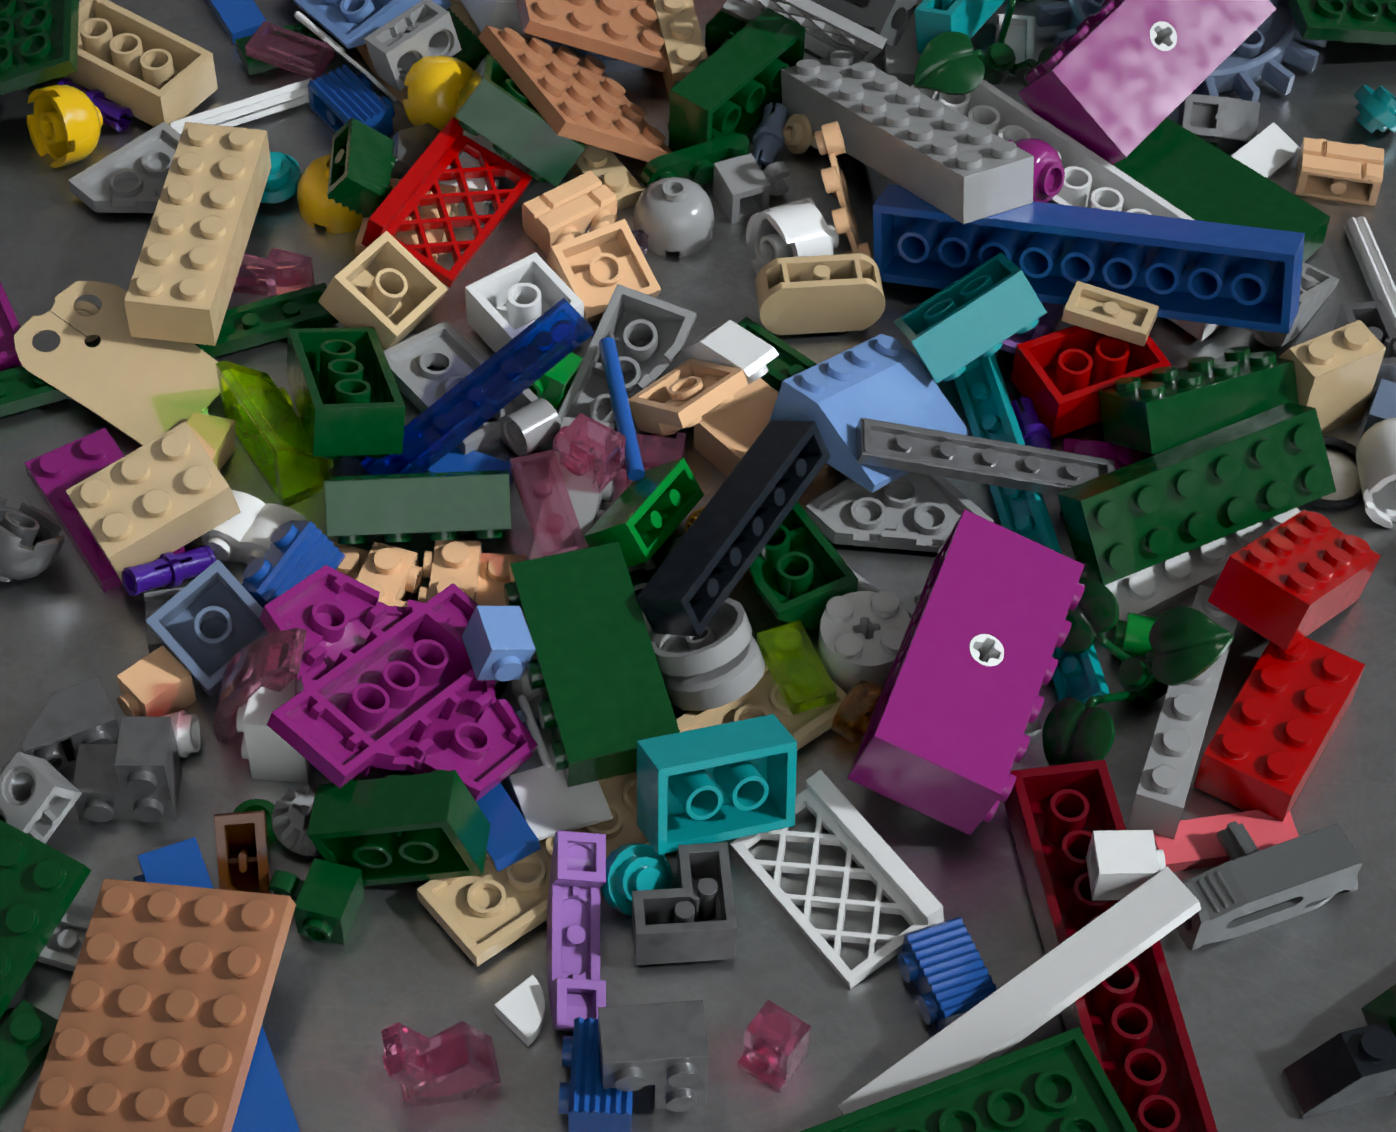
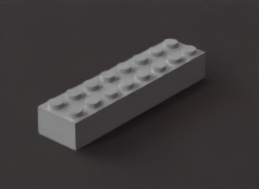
M834 51L830 53L829 57L818 60L804 59L798 61L796 66L781 69L782 105L789 111L788 118L793 114H804L810 121L813 133L814 131L822 130L821 125L838 121L847 154L960 223L966 224L1033 203V155L1020 149L1015 143L995 135L990 129L970 121L967 116L947 108L942 102L935 101L922 94L919 89L912 88L899 81L897 77L881 71L874 64L856 57L851 51Z

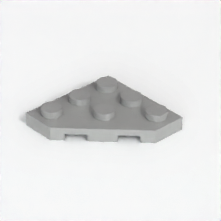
M160 123L68 180L70 192L96 213H154L181 134L167 123Z
M909 472L873 493L848 478L805 507V512L820 531L834 544L938 552L964 509L994 523L993 519L944 477Z

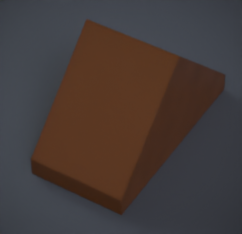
M264 810L214 814L219 889L272 894V891L268 889L271 881V846Z

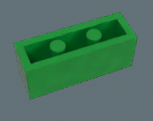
M684 457L647 469L642 479L633 481L584 535L589 547L619 541L627 568L649 561L704 496Z

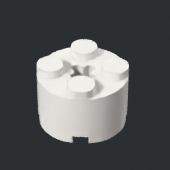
M808 197L752 215L746 229L747 247L754 245L757 257L750 260L756 275L764 265L776 258L833 255V249H836L839 245L836 229L834 226L826 224L814 201Z
M884 590L879 592L857 591L842 596H834L826 604V609L820 622L817 665L839 687L845 689L844 692L851 697L865 699L880 697L911 619L905 608L899 604L898 597L894 593Z

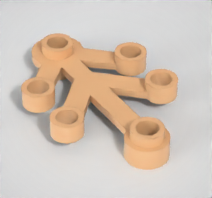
M835 121L821 125L822 130L814 131L820 155H829L831 167L821 169L822 179L827 194L833 193L834 197L838 198L841 207L831 210L836 232L838 235L844 234V237H848L852 250L845 252V254L862 253L874 260L869 242L860 244L858 226L854 212L851 210L846 179L843 170L840 171L836 157L846 153L839 123Z

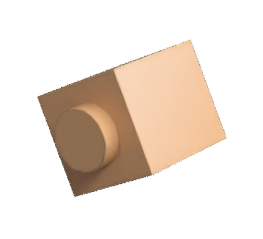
M163 645L116 676L121 694L117 701L126 716L160 717L184 710L196 702L191 673Z

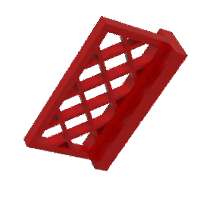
M453 117L369 218L361 242L362 245L368 247L385 231H388L394 238L398 232L416 231L419 244L406 245L397 238L395 239L442 284L449 288L525 192L533 178L463 135L465 130L459 125L458 120ZM466 152L479 161L480 167L462 168L459 156ZM505 176L517 185L514 189L497 190L493 177ZM484 178L488 190L470 192L466 179ZM457 180L460 192L441 193L438 182ZM492 201L495 213L477 215L473 202ZM464 203L468 216L449 217L445 204ZM436 205L440 218L421 219L418 207ZM472 227L474 240L456 241L453 228ZM444 229L447 242L428 243L424 230ZM451 253L454 261L453 267L450 270L445 269L434 262L432 254Z

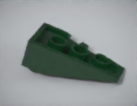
M798 502L749 567L755 590L778 620L816 632L820 631L821 618L828 600L834 596H842L858 591L857 576Z

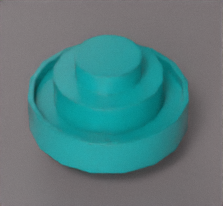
M1363 84L1354 93V97L1359 102L1355 106L1359 112L1356 120L1371 133H1374L1376 129L1381 132L1390 129L1396 133V97L1381 85L1374 91L1369 86Z
M270 152L272 167L261 203L282 202L297 193L301 170L298 162L290 155L282 152Z
M637 842L623 844L612 851L606 859V883L601 887V892L607 903L617 912L632 915V891L671 889L673 882L671 866L664 854L658 855L650 845Z

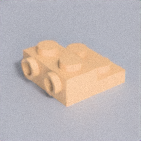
M625 219L612 224L610 221L600 222L590 228L588 233L574 237L572 234L565 235L553 242L546 258L548 266L584 303V324L603 317L617 284L652 297H658L661 291Z
M690 358L628 400L638 430L664 437L678 432L681 428H689L698 424L704 414L717 406H722L732 401L734 394L746 387L748 382L742 369Z
M435 540L434 551H425L423 577L430 578L429 587H420L418 602L426 603L454 583L480 606H506L503 584L510 583V564L526 561L527 555L482 553L481 541Z
M333 542L334 546L338 547L339 551L345 554L344 560L336 570L379 591L378 601L388 606L404 607L410 594L418 592L423 579V567L418 566L417 552L379 542H374L370 551Z

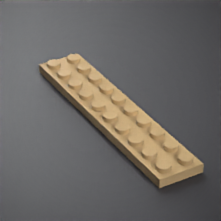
M792 643L765 661L763 677L745 695L718 708L703 711L690 710L677 718L676 721L680 732L774 714L797 741V750H799L854 713L855 701L795 643ZM637 772L598 780L613 819L576 829L572 832L606 834V859L612 851L623 844L637 842L651 846L637 826ZM555 836L540 840V850L497 872L486 855L483 875L434 879L417 889L420 903L476 967L547 920L550 869Z

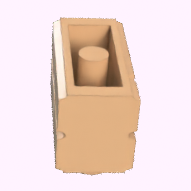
M1304 137L1296 166L1294 195L1375 206L1383 181L1384 149L1369 147L1364 144L1355 145L1328 141L1322 138Z
M591 170L522 204V228L524 233L534 243H537L546 256H548L553 242L565 235L572 234L574 237L588 233L590 228L600 222L610 221L611 224L617 222L616 195L605 184L602 185L601 180Z

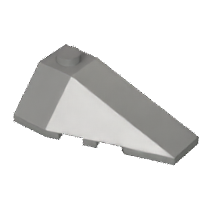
M617 284L560 408L558 416L561 423L563 416L615 423L598 345L602 338L611 337L616 342L629 399L652 384L680 354L697 317L696 312Z

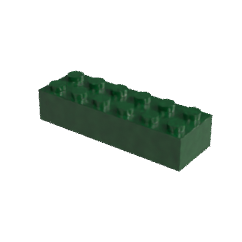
M1288 402L1059 492L1057 496L1075 561L1085 565L1081 577L1106 585L1336 492L1316 408Z

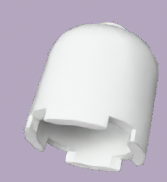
M1396 417L1374 424L1362 435L1356 447V462L1365 512L1373 522L1385 528H1392V522H1396Z

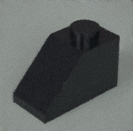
M1388 1021L1341 1032L1283 1069L1281 1075L1301 1118L1304 1119L1396 1094V1037Z

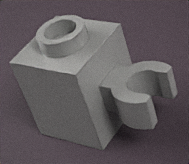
M751 153L714 163L713 194L730 223L735 224L749 220L752 215L769 209L770 194L777 196L786 193L788 186L783 178L788 177L790 172L783 162H774L762 171Z

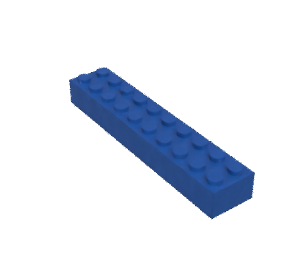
M891 184L887 185L873 204L874 261L879 268L881 281L945 289L1001 252L1023 271L1040 302L1066 305L1076 282L1080 281L1159 306L1157 317L1289 334L1299 311L1305 233L1036 201L1025 206L962 224L900 185Z

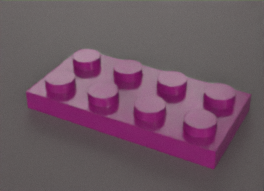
M106 428L24 462L31 481L62 526V529L103 592L118 587L123 582H121L79 516L66 490L124 457V454ZM183 546L173 553L178 554L185 552V547Z

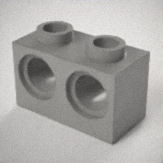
M432 0L420 1L364 38L377 76L398 91L407 87L404 86L405 77L412 65L422 57L438 55L452 57L462 50L450 13Z
M17 752L0 770V820L46 844L82 793L45 759Z

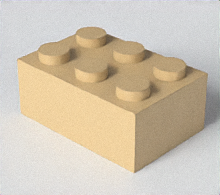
M186 421L66 490L79 516L121 582L122 571H125L124 568L160 559L163 553H173L241 513L230 486Z

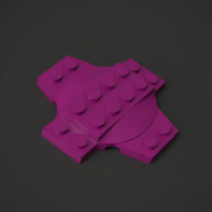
M325 565L264 606L259 619L295 672L296 693L293 698L271 713L267 726L338 788H341L360 772L367 776L376 768L409 770L415 774L430 773L433 770H456L477 802L531 758L538 744L506 699L497 700L495 697L496 680H476L462 635L476 606L480 605L454 583L426 603L407 600L404 607L388 606L378 601L379 591Z

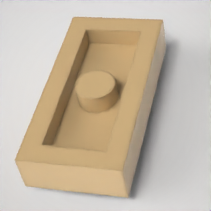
M1077 281L1064 308L1062 321L1144 347L1156 320L1159 306Z

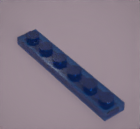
M562 298L404 427L402 454H389L384 458L367 457L361 462L362 467L368 475L424 473L592 336L594 332L591 325L565 298Z

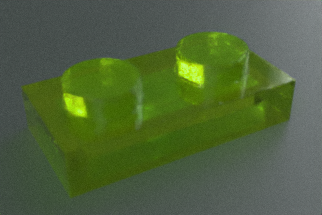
M800 620L757 633L756 642L762 657L792 715L836 702L837 690Z

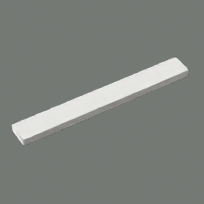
M1167 866L838 1105L842 1115L851 1113L1001 1056L1200 911L1199 900Z

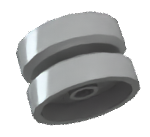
M727 598L699 637L657 634L652 629L650 630L649 637L660 671L662 672L668 696L673 705L683 710L693 711L718 708L745 695L763 677L766 664L757 642L751 636L752 628L740 602Z

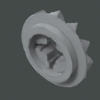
M308 783L299 790L294 791L289 788L286 794L279 801H276L272 813V828L278 840L289 850L306 856H320V852L307 836L308 829L307 831L303 830L305 825L303 823L304 815H308L311 812L316 789H311Z

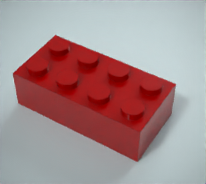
M1303 510L1230 555L1208 602L1287 651L1360 598L1381 555L1371 550L1369 544L1360 537L1346 535L1331 526L1330 520L1322 514Z
M1307 637L1287 651L1270 641L1203 753L1193 786L1243 811L1259 810L1283 822L1350 705L1366 664Z

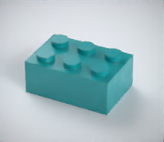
M1000 252L895 320L894 324L912 353L918 357L932 379L939 383L942 380L950 381L960 376L966 370L965 365L979 356L985 358L994 354L1002 347V341L1013 334L1028 332L1038 324V318L1047 312L1023 271Z
M774 714L638 740L637 826L658 855L678 851V845L717 843L795 826L797 741Z

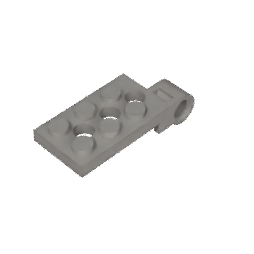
M447 320L384 350L398 389L465 455L473 450L477 451L501 438L517 455L525 456L557 439L559 436L561 421L554 407L547 400L539 399L524 383L515 388ZM433 365L437 368L446 369L442 371H432L427 369V367ZM455 391H459L462 393H471V395L459 397L452 393ZM484 416L490 419L496 418L497 420L485 423L478 420V418Z

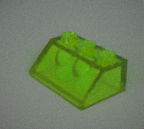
M224 360L216 363L224 418L235 420L236 439L280 504L288 507L325 491L324 481L330 477L329 469L334 466L333 460L313 457L300 416H297L293 410V403L287 390L284 387L278 388L268 373Z

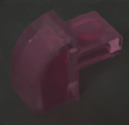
M463 1021L430 1038L399 1022L381 1030L385 1051L383 1054V1064L388 1076L401 1083L403 1101L426 1106L454 1102L470 1098L500 1083L492 1036Z

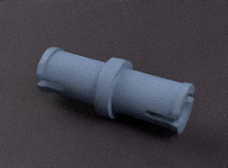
M769 103L764 107L761 125L755 130L752 138L754 145L752 155L761 170H763L764 165L767 167L775 162L777 153L781 151L784 145L785 137L782 132L788 119L789 111L780 103H776L773 115H771L773 103Z

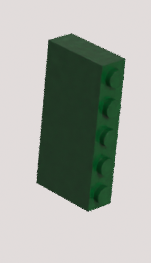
M1165 118L1126 158L1113 164V166L1194 220L1305 233L1302 262H1305L1324 244L1330 216L1169 118Z
M619 541L510 564V583L503 584L506 606L521 607L536 649L531 661L527 662L526 672L531 689L539 688L542 701L537 703L542 728L543 730L551 729L555 741L549 743L551 760L555 771L563 770L568 787L637 772L638 740L679 733L680 730L639 603L636 599L637 596Z

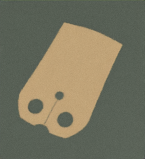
M77 281L54 297L55 303L50 311L39 316L33 315L15 333V350L19 361L28 372L88 408L142 446L179 424L187 422L193 412L202 413L235 376L234 372L193 343L131 337L124 305L127 291L111 283ZM87 294L98 297L102 305L96 314L82 316L75 311L74 303L79 297ZM51 330L56 332L60 337L58 347L49 352L36 350L33 347L32 340L40 331ZM89 335H97L101 342L96 347H88L85 344V339Z

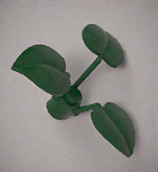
M1009 0L996 43L987 48L984 55L981 50L973 51V44L964 33L951 31L939 34L927 44L921 53L915 69L914 87L931 89L947 95L969 94L980 86L983 79L992 85H998L1003 83L1009 74L1016 76L1020 70L1030 67L1025 74L1026 76L1040 62H1045L1051 57L1050 52L1056 46L1043 49L1037 61L1027 59L1016 64V56L1013 49L1005 44V38L1016 5V0ZM1019 0V1L1025 2V3H1032V2H1034V1H1036V0ZM1024 78L1023 85L1025 87L1028 81Z
M1080 577L1078 583L1085 585V589L1075 610H1068L1066 620L1072 622V625L1060 649L1068 653L1080 654L1090 649L1095 640H1097L1102 647L1121 660L1122 664L1118 670V677L1124 691L1092 696L1088 698L1085 705L1073 697H1066L1060 700L1048 713L1043 726L1042 743L1049 766L1103 760L1114 742L1115 728L1110 714L1106 710L1095 706L1122 700L1134 702L1137 696L1148 701L1161 698L1166 693L1168 686L1188 683L1211 667L1229 647L1234 639V635L1199 610L1186 606L1174 607L1164 612L1151 627L1149 642L1153 650L1147 652L1145 658L1142 656L1132 657L1102 634L1110 630L1119 619V606L1115 596L1103 584L1089 578Z

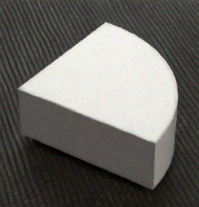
M533 975L494 1004L495 1014L527 1046L532 1044L538 1037L545 1016L544 993Z

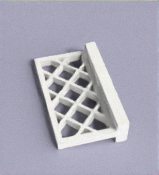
M819 770L805 780L807 788L799 793L795 800V815L807 807L817 819L815 833L788 831V828H783L781 830L737 838L730 843L733 853L851 989L902 951L904 934L944 922L943 905L823 771ZM823 827H824L830 834H822ZM761 839L779 841L776 861L755 859L748 849ZM786 842L813 844L811 863L784 862ZM820 845L841 846L847 853L845 867L818 865ZM854 861L860 868H852V862ZM766 871L774 872V879ZM782 873L809 875L806 895L784 893L780 888ZM816 876L843 878L841 898L813 896ZM850 879L871 880L877 887L875 901L848 899ZM883 895L890 901V903L882 902ZM796 905H797V906H804V912H803V914H802V912L796 907ZM811 907L839 909L836 930L815 928L810 923ZM846 910L874 912L871 933L843 931ZM881 913L902 915L911 925L898 936L878 934ZM826 940L835 941L834 949L827 943ZM842 942L870 944L868 958L851 970L840 958ZM877 945H882V946H883V947L880 948L878 951H876V946H877Z

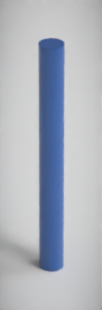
M605 337L599 341L598 345L627 477L629 480L637 481L645 476L644 466L616 342L611 337Z

